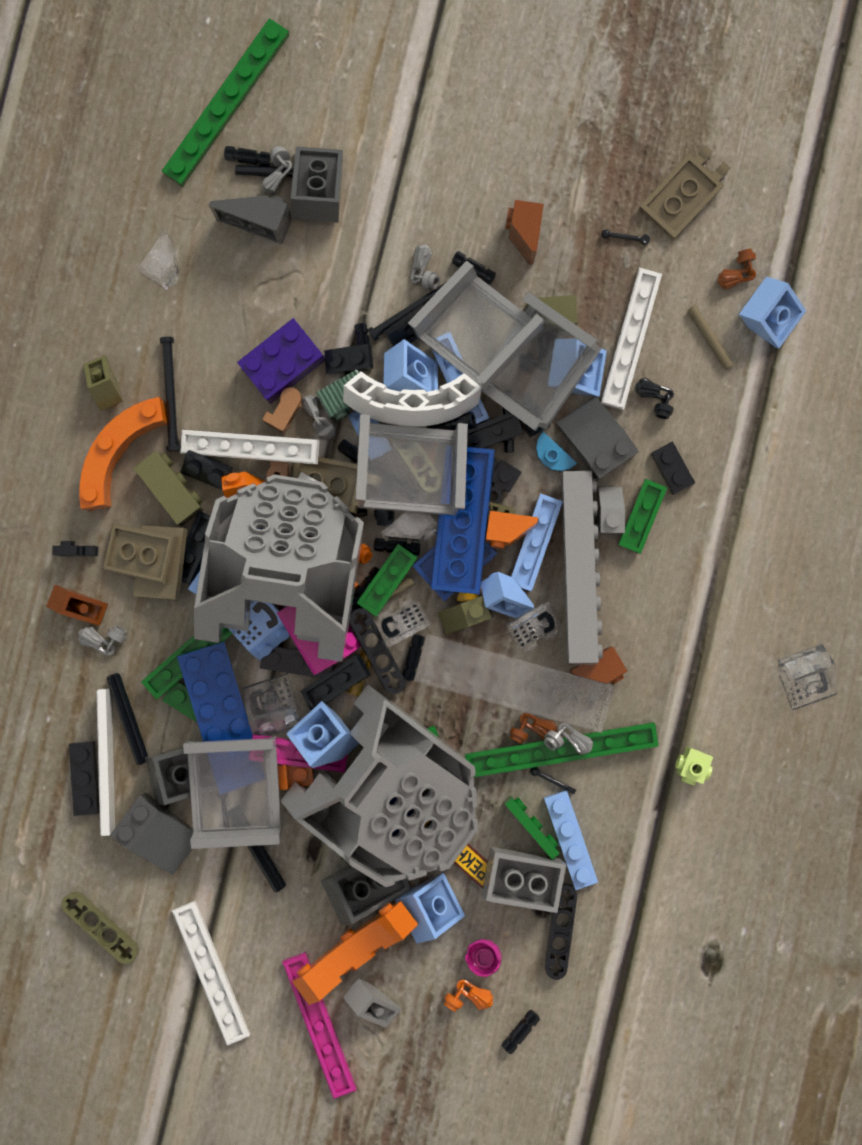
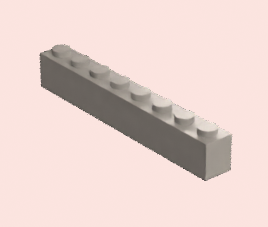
M563 471L561 485L567 666L597 665L599 659L603 658L602 644H598V635L602 634L601 620H597V611L601 610V598L596 596V587H600V573L595 572V563H599V549L594 546V539H598V525H594L593 516H597V501H593V492L597 490L596 478H592V471Z

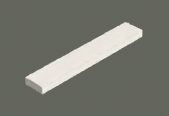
M640 267L638 269L601 399V403L604 406L622 411L625 408L662 277L661 273Z
M182 430L180 454H186L188 450L204 456L318 465L320 440Z
M110 688L97 690L101 836H109L115 829L112 693Z
M196 900L173 909V915L226 1045L228 1046L249 1037V1029Z

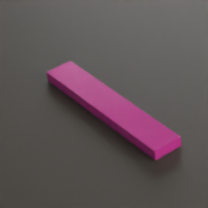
M306 951L283 960L282 963L333 1099L356 1091L357 1087L324 999L309 1005L292 983L298 976L296 972L306 963L311 965Z

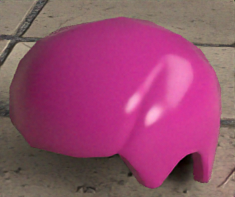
M479 939L467 947L465 961L470 971L475 975L488 977L498 971L502 961V954L499 947L493 941Z

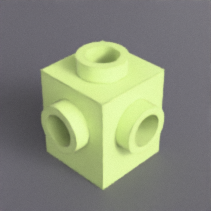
M686 746L683 755L680 754L675 764V768H677L676 773L682 776L681 781L694 786L696 782L704 784V781L708 780L712 773L713 767L710 765L713 756Z

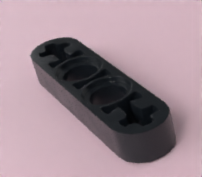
M362 608L352 610L349 624L383 688L392 694L401 692L405 686L404 677L370 613ZM355 614L365 615L366 618L363 619L366 627L371 625L372 629L365 630L360 635L359 630H363L359 623H354L356 619ZM370 633L375 634L378 639L374 647H368L364 642L366 635ZM383 654L388 657L389 663L385 668H379L376 665V659L379 655ZM393 667L394 671L390 673L393 678H399V681L396 683L398 687H388L390 679L386 674L382 677L381 673L388 672Z
M567 883L562 885L561 893L568 889L572 895V898H567L566 903L567 907H571V910L563 907V898L560 896L559 905L562 907L558 908L557 913L552 912L545 958V971L554 980L562 979L567 973L577 904V893L574 887ZM560 913H566L569 916V922L564 926L556 923V917ZM557 937H562L566 940V945L561 950L555 949L552 945L553 940ZM551 953L559 956L558 962L562 969H558L557 973H553L552 968H549L555 964V956H551Z

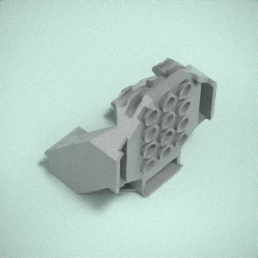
M281 475L269 476L266 478V482L257 486L253 483L237 490L236 495L229 498L223 496L216 499L205 532V544L194 605V639L219 643L223 628L249 631L250 600L296 607L294 635H297V639L319 642L318 658L342 662L351 615L364 522L359 517L355 518L348 512L349 508L337 496L333 497L323 482Z
M367 685L353 703L364 714L349 733L364 747L338 783L327 772L323 775L319 773L308 789L294 782L281 799V802L295 820L344 858L350 866L384 887L395 885V882L407 878L409 881L426 876L427 872L450 869L478 831V820L475 813L477 793L474 788L473 777L476 775L475 766L387 697L370 685ZM429 789L428 794L422 796L423 791ZM396 797V802L389 804L390 800ZM414 809L413 814L407 816L408 811ZM431 820L430 825L428 827H424L425 823ZM396 829H399L398 834L396 836H392V833Z

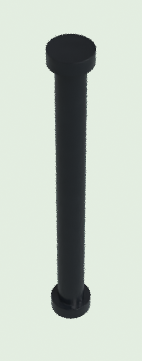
M445 283L375 328L370 327L368 332L373 340L377 341L386 329L421 304L425 305Z
M174 337L160 338V344L163 346L169 445L166 446L167 452H179L181 448L178 445L172 352Z

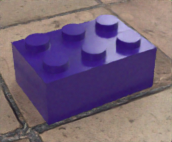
M292 318L237 363L268 403L271 404L280 397L284 389L297 384L321 365L325 358L296 320Z

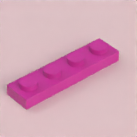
M252 735V739L271 738V736ZM276 737L278 764L312 768L290 739ZM250 750L249 760L264 762V750ZM348 754L342 760L321 765L314 769L345 773Z

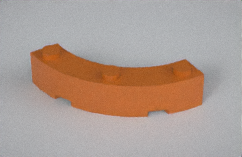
M160 397L145 400L124 410L113 418L96 437L88 451L81 471L79 488L81 509L92 511L111 507V476L116 463L119 462L123 453L137 437L167 425L165 401Z
M401 901L394 905H391L390 902L378 911L377 915L354 931L352 928L345 931L340 936L341 940L311 965L306 963L296 972L298 976L292 983L309 1005L321 1001L341 983V975H345L351 969L353 971L357 970L372 959L378 949L383 947L385 950L403 940L418 926V923Z

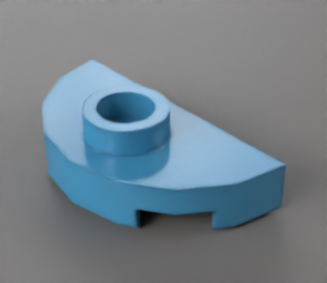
M542 431L537 439L536 451L538 459L543 466L553 471H564L574 467L577 462Z

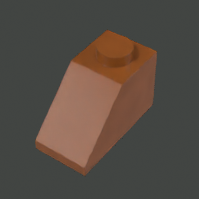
M54 585L46 607L61 615L100 626L108 603L77 591Z
M613 646L603 650V658L599 659L597 665H576L569 670L573 675L603 683L611 682L612 685L624 679L623 674L628 672Z

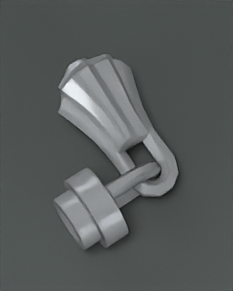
M276 146L270 152V160L278 169L262 182L264 192L274 194L282 179L292 168V163L289 161L290 155L284 147ZM284 167L287 168L285 172L282 174L281 170Z
M423 244L417 246L414 251V263L410 280L415 284L421 281L423 289L432 291L438 288L440 277L433 271L428 270L424 273L425 267L433 253L428 245ZM416 269L420 270L419 275H415Z
M312 395L305 396L301 402L303 404L302 408L310 416L314 417L313 428L316 430V434L325 440L333 438L335 426L330 420L324 417L319 418L320 411L317 397Z
M114 625L107 632V635L112 638L109 642L101 637L93 627H85L78 632V640L81 645L94 648L102 654L110 656L115 651L114 645L116 641L120 643L125 642L127 631L118 625ZM103 643L107 645L106 650L101 648Z
M561 723L558 726V732L550 730L545 735L544 744L553 751L560 749L564 744L562 735L573 745L577 753H589L593 747L591 738L579 733L567 723ZM566 728L572 732L570 735L565 733Z

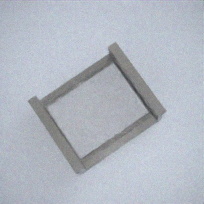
M468 261L451 276L408 322L418 339L462 374L465 373L482 387L483 391L487 390V387L537 333L544 330L543 318L537 314L531 318L477 277L474 266Z
M528 292L523 301L529 304L525 313L531 318L536 314L543 318L544 330L537 333L487 387L486 391H481L536 431L538 427L548 428L602 348L596 345L597 339ZM519 324L515 325V327L513 328V330L511 331V333L509 334V336L507 337V339L505 340V342L503 343V345L501 346L493 360L515 338V336L523 329V327H521Z
M360 414L355 501H359L358 508L456 516L459 509L464 510L468 424L458 423L454 431L370 423V415Z
M276 736L264 739L187 741V743H184V754H188L193 834L190 839L191 849L280 844L282 824Z

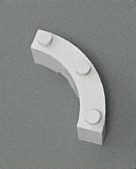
M359 372L344 385L343 402L363 415H370L371 419L386 424L408 427L429 426L450 421L473 409L479 404L482 387L463 373L457 379L440 386L438 390L426 392L425 390L403 389L402 391H395L386 388V385L373 380L363 372Z

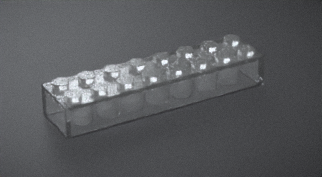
M430 634L426 635L414 681L599 733L603 731L614 686Z

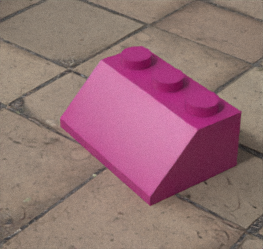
M287 606L277 612L313 675L338 662L318 658L319 642L297 639V635H294L296 607ZM350 626L348 627L343 658L361 647Z

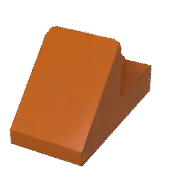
M278 764L279 790H288L294 782L301 786H310L314 781L313 768Z

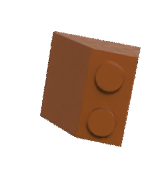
M515 200L514 207H509L505 229L510 230L509 239L527 263L533 264L538 247L544 204Z

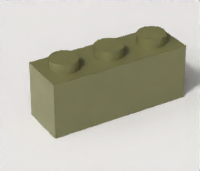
M155 451L133 469L175 523L182 527L195 517L199 511L204 510L200 504L203 500L195 490L190 492L186 487V484L189 482L180 471L176 474L171 466L174 463L166 453L162 455Z

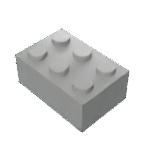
M490 847L481 895L488 902L557 913L566 864L559 858L552 860L548 856Z

